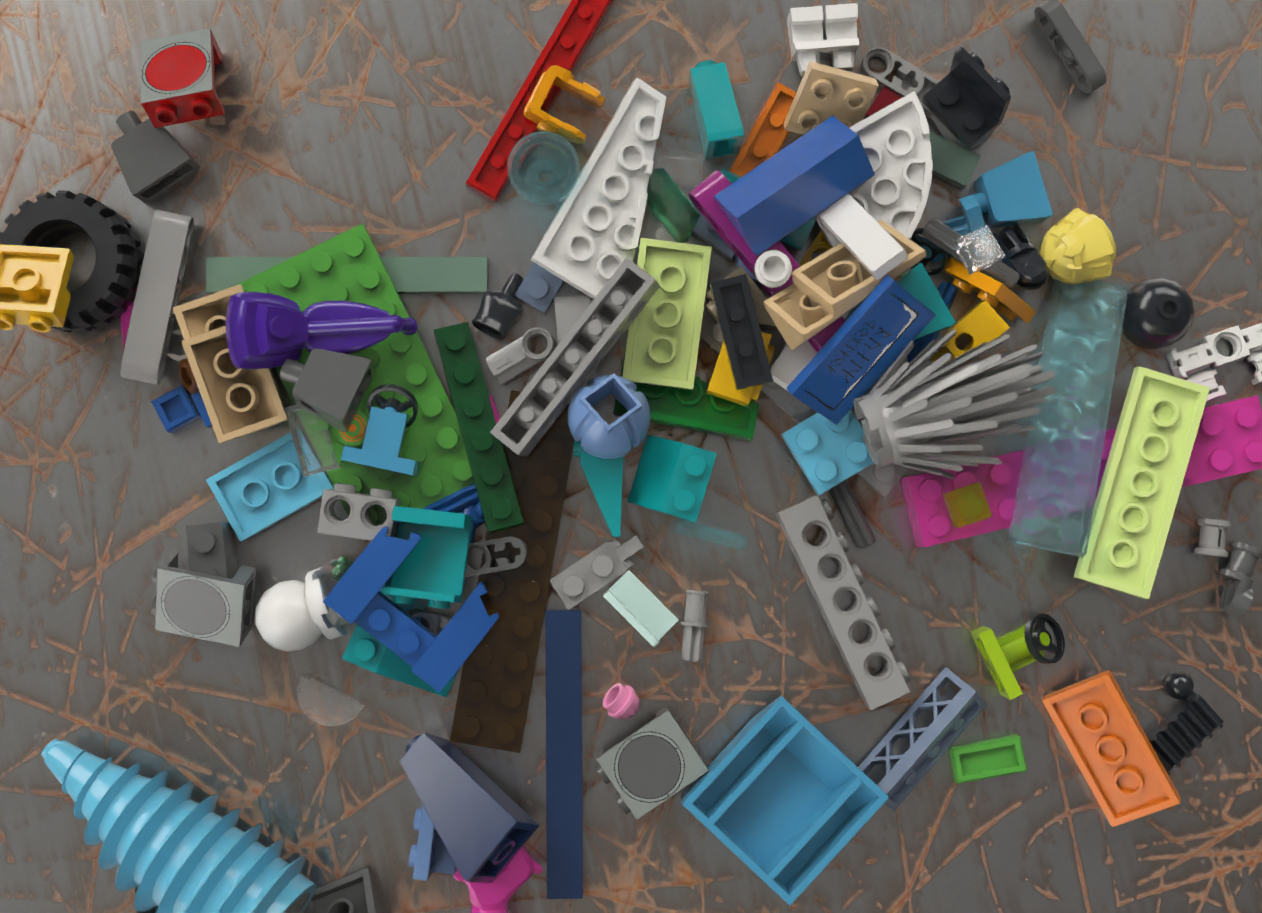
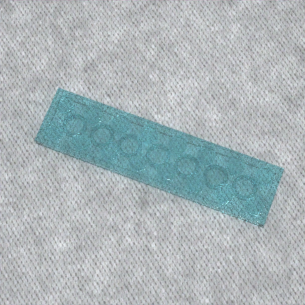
M1054 279L1041 351L1044 353L1040 358L1039 365L1043 368L1041 373L1054 370L1056 376L1051 380L1035 385V390L1050 386L1055 388V393L1042 397L1046 400L1045 403L1032 406L1034 408H1041V412L1030 416L1028 426L1032 425L1037 430L1027 431L1008 539L1010 542L1078 557H1084L1087 553L1129 286L1103 281H1084L1081 284L1071 285Z

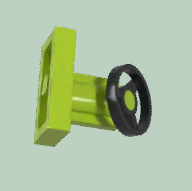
M1047 614L1034 615L1029 618L1026 625L997 639L992 629L986 626L970 631L1001 696L1009 700L1023 694L1013 674L1014 671L1035 661L1042 664L1056 663L1062 658L1065 651V639L1062 629L1057 621ZM1037 620V623H1036L1035 628H1034V630H1033V625H1034L1035 621ZM1045 621L1052 627L1055 633L1057 647L1052 643L1051 634L1045 628ZM1044 650L1055 654V656L1051 660L1045 658Z

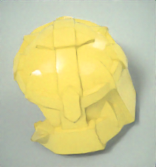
M1076 208L1046 232L1041 244L1040 254L1046 261L1049 269L1048 273L1053 279L1065 284L1074 285L1084 283V281L1092 282L1109 277L1112 271V264L1116 259V245L1111 231L1102 219Z

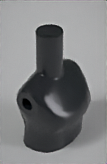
M512 272L501 291L487 290L484 293L480 309L472 320L475 328L494 338L505 339L509 328L515 323L522 311V305L514 298L523 281L519 274Z

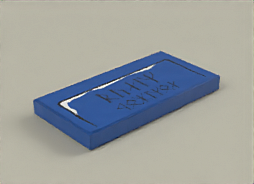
M886 275L786 389L792 396L837 425L854 406V399L862 397L887 368L898 358L909 342L920 334L936 314L890 276Z

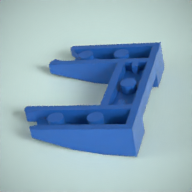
M384 526L322 602L350 624L355 622L412 666L411 671L440 693L497 621L499 614L496 612L489 616L480 598L481 595L487 593V589L480 582L440 633L435 635L380 592L381 588L423 536L416 532H411L409 540L387 536L389 527Z

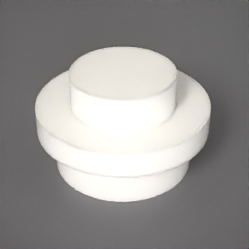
M770 250L759 256L755 263L754 271L756 278L761 284L766 287L775 288L782 286L790 278L792 265L784 253Z

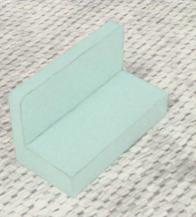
M629 569L603 595L653 647L659 643V640L679 620Z

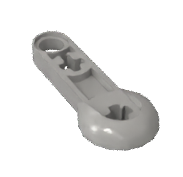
M874 47L864 55L860 65L862 75L876 78L878 88L882 90L885 86L901 97L915 91L925 116L933 120L942 136L966 148L922 102L923 95L933 88L939 80L885 48ZM872 57L882 58L886 63L885 72L876 74L870 71L868 60ZM893 67H896L898 70L895 76H893L891 82L887 81L886 79L892 72ZM909 76L913 79L911 83L913 87L910 86L906 91L901 88L902 81L900 79L904 80ZM993 131L989 135H987L981 142H979L976 146L985 143L987 139L993 134Z

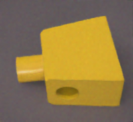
M986 300L981 301L963 315L956 324L944 332L945 336L951 330L956 329L955 336L930 359L934 363L943 355L950 353L951 358L949 361L985 341L988 343L998 338L1010 327ZM964 335L968 344L960 350L957 348L955 340L959 336Z

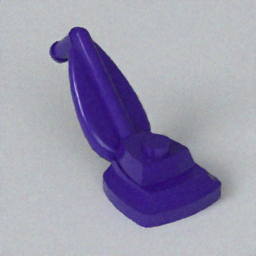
M261 292L233 294L229 299L226 315L227 345L232 363L239 369H268L283 366L287 359L298 360L303 348L310 353L313 349L318 348L351 354L377 345L387 339L391 333L402 332L405 335H413L418 329V324L413 318H401L399 315H390L385 310L363 303L342 300L322 301L312 304L301 312L296 302L279 295Z

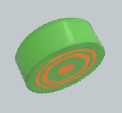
M357 411L347 433L335 428L337 438L348 446L362 445L369 417L365 413Z

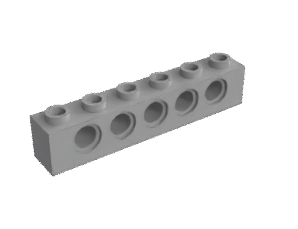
M626 257L490 433L517 455L527 457L570 403L575 391L584 385L660 288L658 282Z
M815 495L775 513L864 705L868 709L873 710L910 693L906 682L911 680L902 661L896 663L891 650L895 648L894 642L887 629L881 630L875 617L880 615L879 610L872 597L866 598L860 587L864 583L863 576L856 564L850 565L845 555V552L849 551V547L840 531L835 533L829 521L834 516L825 499L820 501L818 495ZM817 525L823 532V538L819 544L812 546L807 542L805 533L810 526ZM832 557L838 564V571L834 576L826 578L821 572V564L826 558ZM843 590H849L853 596V603L848 609L840 610L836 604L837 595ZM858 623H865L868 627L866 639L861 642H855L851 634L853 627ZM873 656H881L883 659V668L877 674H870L867 670V663Z

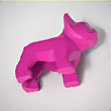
M523 845L493 883L467 882L461 876L458 869L455 870L453 877L467 884L472 903L471 913H508V902L511 896L534 873L540 874L543 869L532 859L528 850Z

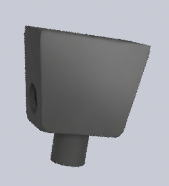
M128 111L117 118L116 123L124 135L113 141L111 147L130 192L142 202L147 203L201 168L165 127L154 128L150 119L142 123L134 111Z
M318 348L311 351L305 365L287 359L280 372V379L295 384L292 394L299 407L347 433L374 376L370 359Z

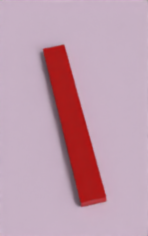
M571 0L465 183L467 187L496 203L498 202L539 131L536 128L538 124L527 119L523 112L541 75L554 65L573 73L614 0ZM552 84L540 109L549 114L563 89Z

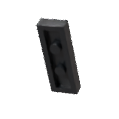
M743 274L711 282L710 288L736 391L772 382L773 378L747 275Z

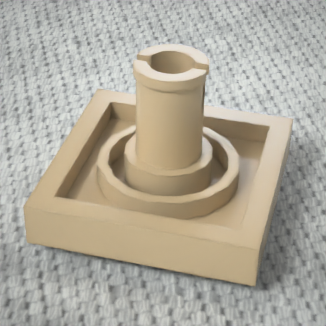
M809 61L784 121L785 130L804 135L832 115L848 128L863 120L878 88L876 78Z

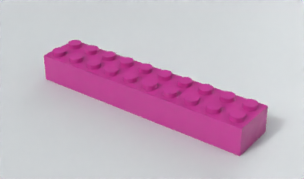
M1258 395L1204 407L1182 487L1262 469V409ZM1117 428L992 457L998 458L1002 464L977 463L979 466L961 465L963 471L940 469L952 473L955 480L926 472L902 477L900 483L916 547L933 546L1094 508Z

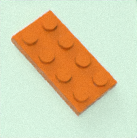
M1110 669L1043 697L1042 702L1112 827L1180 804L1181 797Z

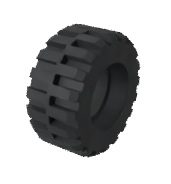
M58 190L56 196L49 192H45L36 196L37 202L35 203L28 199L18 206L21 211L17 215L10 213L4 220L8 226L4 233L0 231V244L52 248L59 239L68 234L85 232L91 237L95 246L96 261L91 276L80 288L70 292L71 299L64 326L51 328L70 333L73 330L80 333L91 332L93 326L102 329L110 325L111 320L109 317L112 315L120 318L126 311L122 307L123 303L126 300L131 302L135 300L136 292L132 291V288L139 282L141 273L139 265H142L144 253L136 248L141 245L140 239L135 232L130 230L131 225L113 209L82 193L76 195L70 191Z

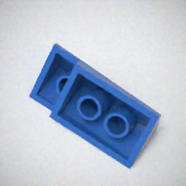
M832 115L716 194L714 199L757 257L782 238L788 237L846 194L868 181L875 173L859 135Z

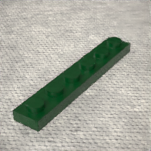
M464 322L434 329V337L487 532L491 534L521 526L524 522L501 441L490 433L496 425L469 323Z

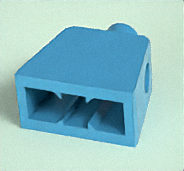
M1034 151L1028 152L982 174L974 182L976 194L972 195H974L980 205L988 229L1012 227L1014 224L1019 226L1040 224L1053 216Z

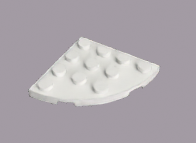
M915 91L850 127L852 131L859 135L875 175L849 194L877 222L883 220L909 239L912 237L926 206L933 168L929 126ZM819 215L816 216V221L831 248L839 245L841 242L823 224Z

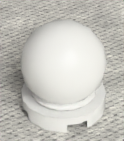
M321 567L307 572L305 583L298 580L278 582L263 593L256 606L255 625L263 640L270 646L286 652L303 650L316 643L322 633L329 640L347 634L346 630L341 628V625L347 624L348 621L322 602L331 591L327 580L331 579L332 575L326 568Z

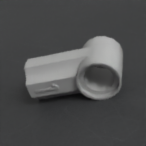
M532 328L524 333L521 338L485 359L500 385H503L540 362H545L557 347V343L548 331L542 328ZM538 336L546 337L548 341L547 349L541 354H534L531 351L532 340Z

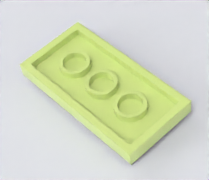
M647 238L640 239L637 266L653 277L660 285V288L629 326L622 377L634 383L693 390L712 247Z

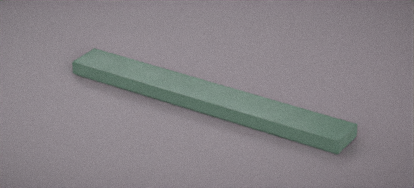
M206 257V292L213 294L231 288L292 257ZM381 257L398 294H484L488 290V257Z

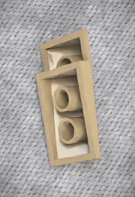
M880 220L878 223L904 248L908 256L905 261L876 280L853 254L840 243L792 271L791 276L794 284L763 301L764 306L790 350L793 351L862 303L886 275L895 280L926 257L925 250L889 224Z
M242 284L173 307L184 338L181 341L219 444L265 430L289 420L272 369H239L232 363L227 345L226 315L230 297L233 294L245 292Z

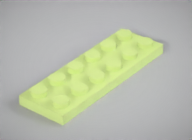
M1144 367L1134 368L1073 576L1074 578L1143 599L1150 598L1210 387Z

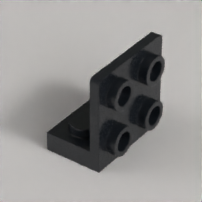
M962 46L954 53L949 74L922 97V102L969 151L1002 123L1011 100L1007 85L1000 78H993L984 69V63L980 57L974 52L968 53Z

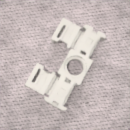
M1262 323L1240 330L1237 325L1204 337L1199 341L1200 345L1178 353L1176 348H1173L1166 354L1174 377L1180 379L1187 378L1186 381L1210 387V390L1217 389V392L1208 394L1206 401L1208 402L1226 394L1223 385L1218 386L1214 377L1217 374L1216 368L1244 359L1249 356L1247 358L1248 362H1252V365L1254 364L1256 367L1255 379L1251 380L1252 385L1262 383ZM1218 339H1226L1233 345L1231 356L1226 357L1218 353L1216 349Z

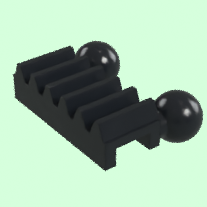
M1183 671L1169 673L1164 679V689L1170 697L1182 699L1184 702L1146 735L1169 776L1171 775L1170 770L1172 768L1180 767L1181 760L1191 757V751L1200 748L1202 741L1210 739L1213 736L1212 732L1221 729L1224 722L1208 703L1193 691L1194 682L1191 676Z

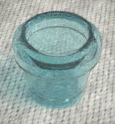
M539 131L523 137L516 143L509 155L507 170L510 182L514 190L523 199L533 204L551 205L562 201L569 196L580 176V164L576 150L567 139L553 132ZM543 172H550L553 177L550 182L544 183L539 179L540 175Z

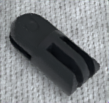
M1018 224L1012 225V229L1006 227L1000 230L999 237L995 232L988 236L991 249L998 260L1020 274L1019 280L1016 283L1020 288L1036 290L1045 285L1049 275L1047 263Z

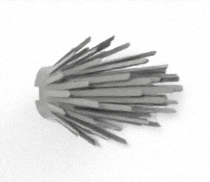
M956 329L951 330L945 336L943 333L936 340H932L911 362H907V355L914 347L913 340L910 341L898 358L887 368L870 393L853 401L856 419L864 418V420H861L865 434L862 438L875 465L878 464L879 469L895 464L954 480L955 478L952 473L937 468L963 471L961 465L979 466L977 463L1002 464L998 458L934 453L981 451L983 446L980 444L952 443L1037 430L1032 425L1023 427L1017 424L998 425L1001 422L1039 414L1041 408H1034L1032 406L1045 403L1046 400L1042 397L1055 393V388L1050 386L1038 390H1030L1031 386L1051 380L1056 376L1054 370L1041 373L1043 370L1041 365L1032 367L1028 364V362L1040 359L1044 352L1027 356L1026 354L1035 351L1038 347L1033 344L1014 353H1011L1012 350L984 360L978 359L953 371L1007 342L1010 335L1007 334L1000 338H995L988 343L985 341L949 361L951 354L947 353L934 363H932L930 358L955 336Z

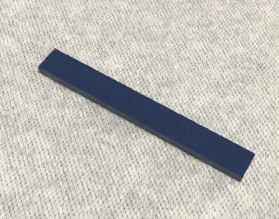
M546 610L547 899H583L581 610Z

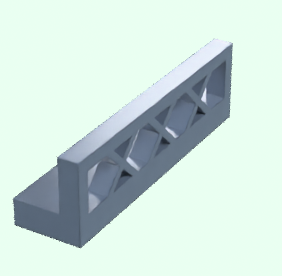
M945 667L858 768L867 775L875 765L886 764V775L877 786L889 796L885 804L895 811L987 706V702L977 691ZM949 680L961 689L952 700L940 701V690ZM933 710L934 721L928 727L917 728L916 718L922 711ZM910 737V748L906 753L893 755V744L898 738Z

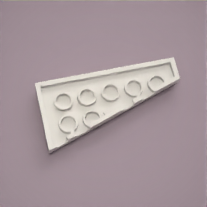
M639 78L632 82L531 258V261L592 299L597 296L626 257L633 262L635 249L638 247L648 195L646 192L654 165L656 140L659 138L666 96Z

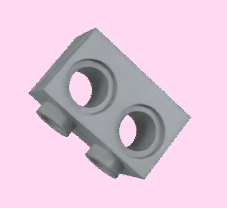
M335 483L334 489L323 490L317 533L372 541L384 526H388L387 536L396 538L398 522L392 521L393 506H400L401 499L392 497L393 491L371 488L370 494L356 492V485ZM339 499L345 500L350 505L351 511L347 519H340L334 512L335 503ZM375 504L381 505L386 510L387 518L382 525L374 523L370 518V510Z

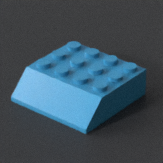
M779 696L744 726L708 765L709 771L696 779L681 795V802L687 810L790 906L887 801L889 796L786 699Z

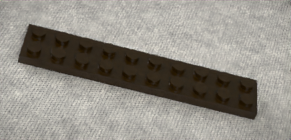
M511 390L508 408L519 396L520 391ZM569 404L527 457L517 455L502 443L524 523L521 526L488 534L486 531L485 541L509 536L518 537L526 543L529 555L527 561L519 568L478 576L477 585L482 582L487 589V593L481 595L480 598L489 616L498 612L499 618L463 663L450 741L516 753L521 752L574 448V437L568 426ZM512 542L508 543V549L504 551L494 552L495 544L489 546L494 556L493 567H498L496 559L507 557L511 563H514L515 556L521 555L520 548H514ZM484 552L482 554L480 568H482L486 562V556Z

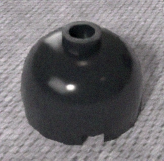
M1155 278L1143 280L1126 291L1119 302L1117 318L1118 321H1121V326L1124 329L1123 334L1126 339L1137 347L1153 350L1168 347L1182 339L1192 326L1195 311L1193 300L1184 287L1173 280Z

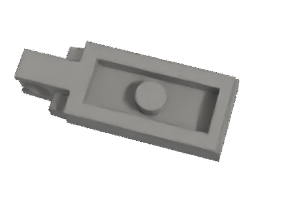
M637 535L622 545L617 538L610 542L607 541L550 579V583L567 609L570 610L628 571L627 569L634 565L629 557L644 546Z

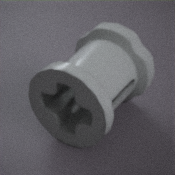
M1198 518L1197 523L1201 525L1199 546L1194 548V554L1228 558L1225 543L1227 529L1231 528L1232 522Z

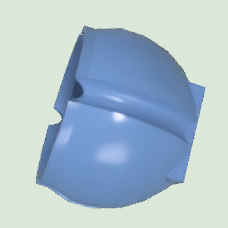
M615 374L600 375L591 378L587 382V386H580L575 391L568 407V426L575 441L582 440L581 447H583L585 452L598 458L615 459L627 455L631 451V446L636 448L644 440L651 420L650 407L644 393L636 392L637 386L635 383ZM609 394H613L628 411L611 425H608L593 408L594 405Z

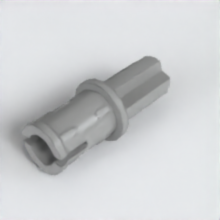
M686 590L684 622L680 623V625L684 626L682 660L700 662L702 660L704 630L709 626V624H705L709 592Z

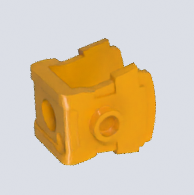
M551 66L541 75L523 114L527 119L537 123L536 128L552 138H556L558 134L571 142L583 144L587 138L586 134L540 109L552 84L594 108L602 107L606 99L601 96L600 90L586 82L582 84L574 80V75L571 74V71L559 66Z

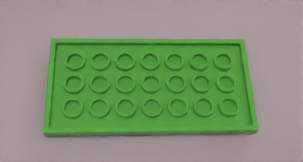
M363 223L236 284H242L245 292L270 293L290 299L298 304L301 312L317 302L342 300L367 304L385 310L390 315L410 318ZM417 331L413 335H405L402 332L391 333L387 339L377 345L348 355L370 359L374 370V376L357 411H361L369 417L367 409L369 396L375 388L384 384L402 386L409 390L416 398L419 407L418 414L413 424L405 428L399 457L420 461L418 475H409L341 460L343 448L348 445L343 444L337 438L335 427L299 407L292 394L295 384L281 379L333 487L335 483L356 485V492L370 494L371 488L393 491L392 497L401 499L400 507L422 509L474 483L453 404ZM303 348L302 354L296 362L305 365L310 352ZM282 366L275 367L279 377ZM394 391L378 393L385 399L394 398L400 402L409 401L405 396ZM373 399V407L379 408ZM413 407L402 412L403 414H408L407 421L413 416ZM362 444V445H359V446H351V447H356V448H361V449H362L363 444ZM340 499L349 516L351 511L350 505L345 500ZM375 504L370 510L371 520L376 524L382 525L387 518L386 510L381 505Z

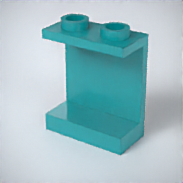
M393 506L392 521L399 522L397 538L409 540L411 532L419 533L423 537L393 573L391 586L382 587V594L393 595L392 602L411 605H414L415 598L429 599L428 607L450 609L451 602L462 603L473 516L462 513Z

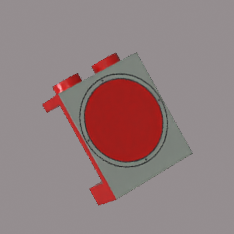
M210 28L141 41V105L154 128L225 115L223 105L215 91L214 65L222 64V53Z

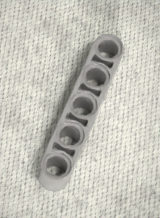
M157 209L153 214L121 362V378L159 385L161 382L175 320L173 307L178 306L193 234L194 219L191 216Z

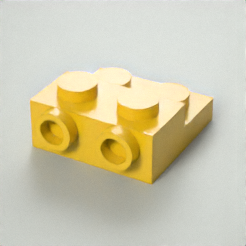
M0 244L1 330H12L14 325L18 324L27 325L34 331L46 333L51 331V327L64 326L71 299V294L66 287L74 261V255L70 249Z

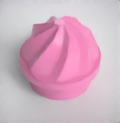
M621 683L613 685L603 699V707L608 710V715L612 718L628 720L636 715L639 710V697L629 685L623 686Z

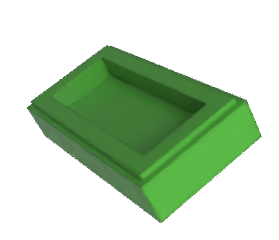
M1018 734L954 745L948 749L953 778L956 784L1027 771L1021 736Z

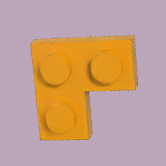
M953 258L949 260L943 269L954 278L952 285L968 295L973 290L978 292V299L981 301L986 300L991 307L995 308V311L1008 321L1012 322L1016 317L1029 323L1036 313L1033 308L1003 283Z

